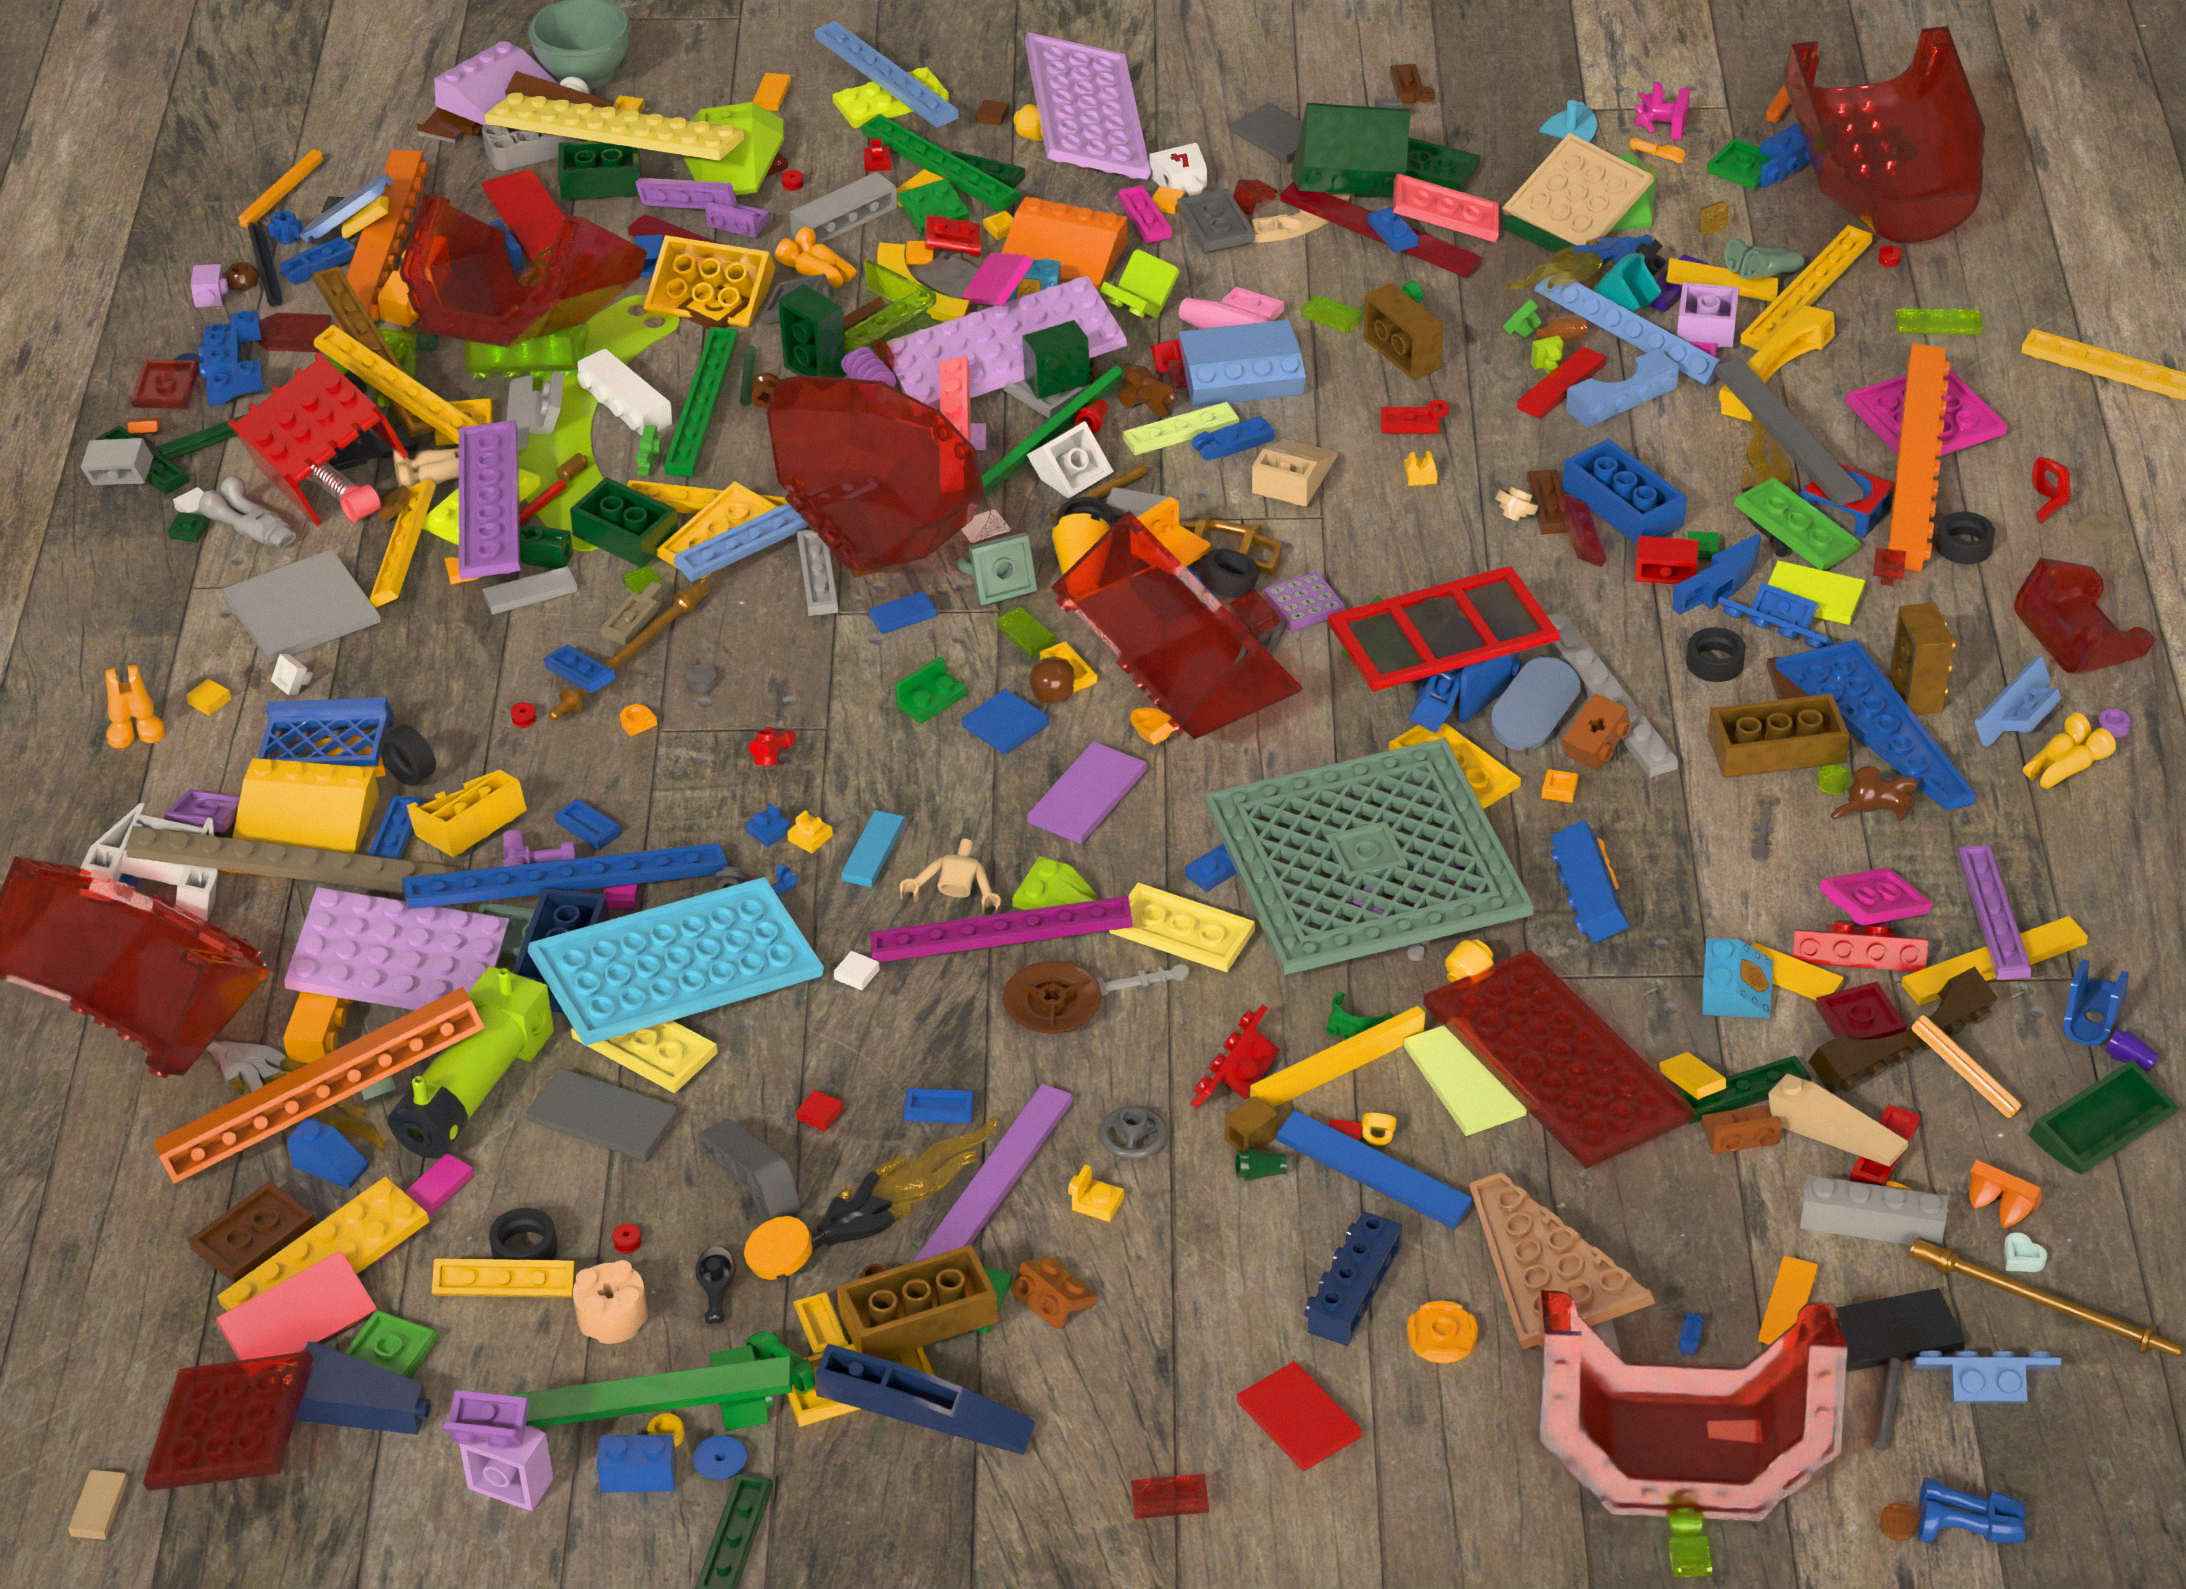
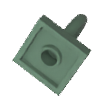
M1025 532L968 546L969 550L964 552L957 561L958 568L963 573L973 575L977 601L980 605L1037 592L1029 535Z

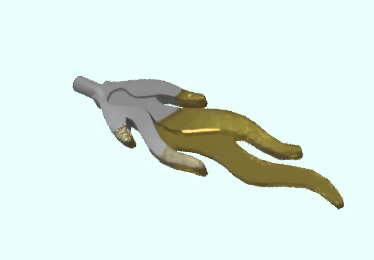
M200 1033L195 1040L198 1046L213 1054L214 1060L221 1068L225 1082L238 1095L244 1094L241 1079L247 1083L250 1091L253 1092L303 1067L301 1062L292 1060L276 1049L265 1045L235 1043L226 1040L220 1043L205 1033ZM346 1099L332 1105L348 1117L360 1119L366 1117L363 1108L353 1106ZM327 1108L309 1116L314 1120L335 1127L341 1134L363 1137L370 1141L380 1152L385 1151V1146L379 1133L369 1125L338 1116Z

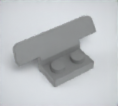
M552 371L549 382L544 381L541 391H532L534 374L515 378L510 382L506 421L516 420L518 427V450H525L527 448L528 437L531 434L553 433L561 410L563 373Z

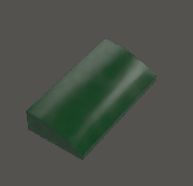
M2132 1059L2036 1120L2028 1135L2055 1160L2067 1168L2083 1174L2177 1113L2180 1108Z

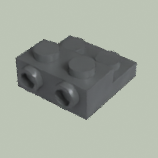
M826 274L778 283L761 313L764 323H780L778 299L802 284L827 299L834 300L836 296L835 288L829 282Z

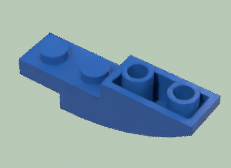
M1755 534L1724 551L1718 552L1712 556L1710 568L1675 585L1672 609L1679 615L1701 604H1704L1709 609H1713L1720 605L1717 603L1719 596L1726 599L1733 596L1748 581L1756 568L1759 559L1761 536Z

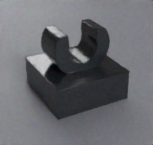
M1656 239L1642 252L1645 256V265L1652 276L1666 264L1663 257L1656 255L1663 247Z

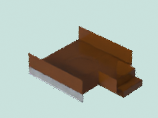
M437 107V110L423 125L417 123V130L420 136L455 143V139L460 133L478 136L484 125Z

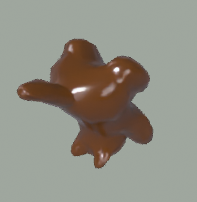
M1125 363L1123 371L1126 377L1125 385L1118 392V398L1122 405L1127 408H1133L1135 404L1144 403L1157 416L1166 417L1169 414L1167 406L1177 401L1176 388L1178 384L1176 382L1164 383L1154 377L1146 367L1140 365L1132 366L1130 363Z
M1874 766L1862 767L1854 773V783L1848 789L1850 794L1848 798L1849 803L1836 808L1831 814V818L1836 820L1855 811L1870 812L1878 809H1888L1897 815L1899 821H1902L1904 815L1915 804V798L1910 794V791L1917 788L1918 782L1910 777H1899L1886 781L1881 779L1878 768Z

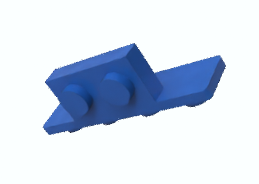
M1795 123L1760 143L1759 152L1772 159L1762 166L1760 187L1765 189L1779 182L1780 179L1796 172L1806 164L1815 161L1823 154L1832 151L1837 144L1838 127L1831 125L1816 134L1804 126Z
M1763 582L1751 608L1721 596L1718 597L1717 603L1724 608L1722 612L1731 617L1739 619L1741 615L1751 618V624L1763 629H1767L1768 625L1778 628V634L1794 640L1795 636L1806 639L1805 644L1815 649L1834 645V642L1828 637L1809 630L1819 608L1816 602Z

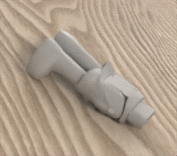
M236 475L228 476L224 480L220 493L211 489L206 491L200 498L199 511L202 515L212 520L233 525L235 530L242 536H249L260 543L268 546L276 545L279 548H284L296 538V533L290 530L289 524L278 513L268 510L260 504H255L245 497L246 485Z

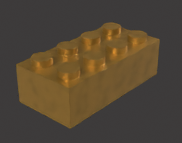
M1832 694L1710 708L1707 736L1723 777L1846 763L1849 733Z
M972 1244L837 1286L839 1314L857 1352L881 1359L998 1322L997 1294Z

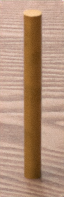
M1141 464L1080 497L1101 499L1109 495L1113 487L1122 488L1147 475V468ZM1059 508L1050 512V518L1053 522H1057Z

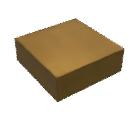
M402 485L383 499L378 517L382 521L388 522L404 511L411 491L405 485Z

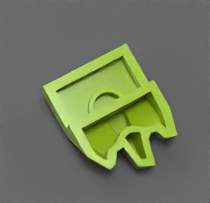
M1039 856L1012 897L1013 907L1022 910L1101 900L1073 867Z

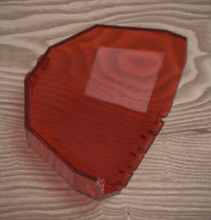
M808 375L778 380L766 411L778 483L783 489L789 491L785 500L798 514H801V518L815 533H818V537L832 552H835V556L847 569L855 568L857 572L927 558L973 520L985 493L976 449L942 412L877 380Z

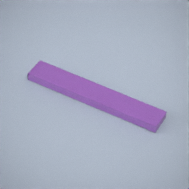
M1991 845L1958 847L1959 862L1997 980L2030 978L2031 967Z

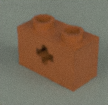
M1595 693L1562 739L1566 757L1598 771L1604 762L1610 760L1614 747L1619 740L1624 739L1630 731L1631 722L1627 707Z

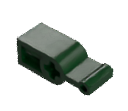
M535 525L520 528V560L524 564L553 569L563 568L568 565L573 556L570 531Z

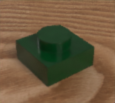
M179 512L168 529L170 539L198 543L208 526V520L204 515Z

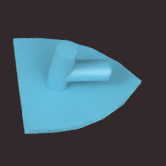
M1569 100L1567 102V110L1552 116L1543 124L1539 132L1562 139L1570 132L1590 143L1597 132V120L1589 106H1585L1582 102Z

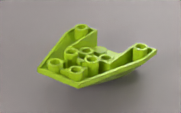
M753 102L700 109L691 122L706 121L711 125H731L733 128L743 129L744 140L721 160L681 155L694 181L732 183L735 195H748L758 192L784 141V120Z

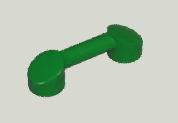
M759 1331L745 1340V1346L752 1345L755 1359H769L773 1355L776 1357L790 1356L793 1362V1385L800 1393L806 1394L816 1387L815 1374L808 1358L804 1359L785 1346L772 1333Z

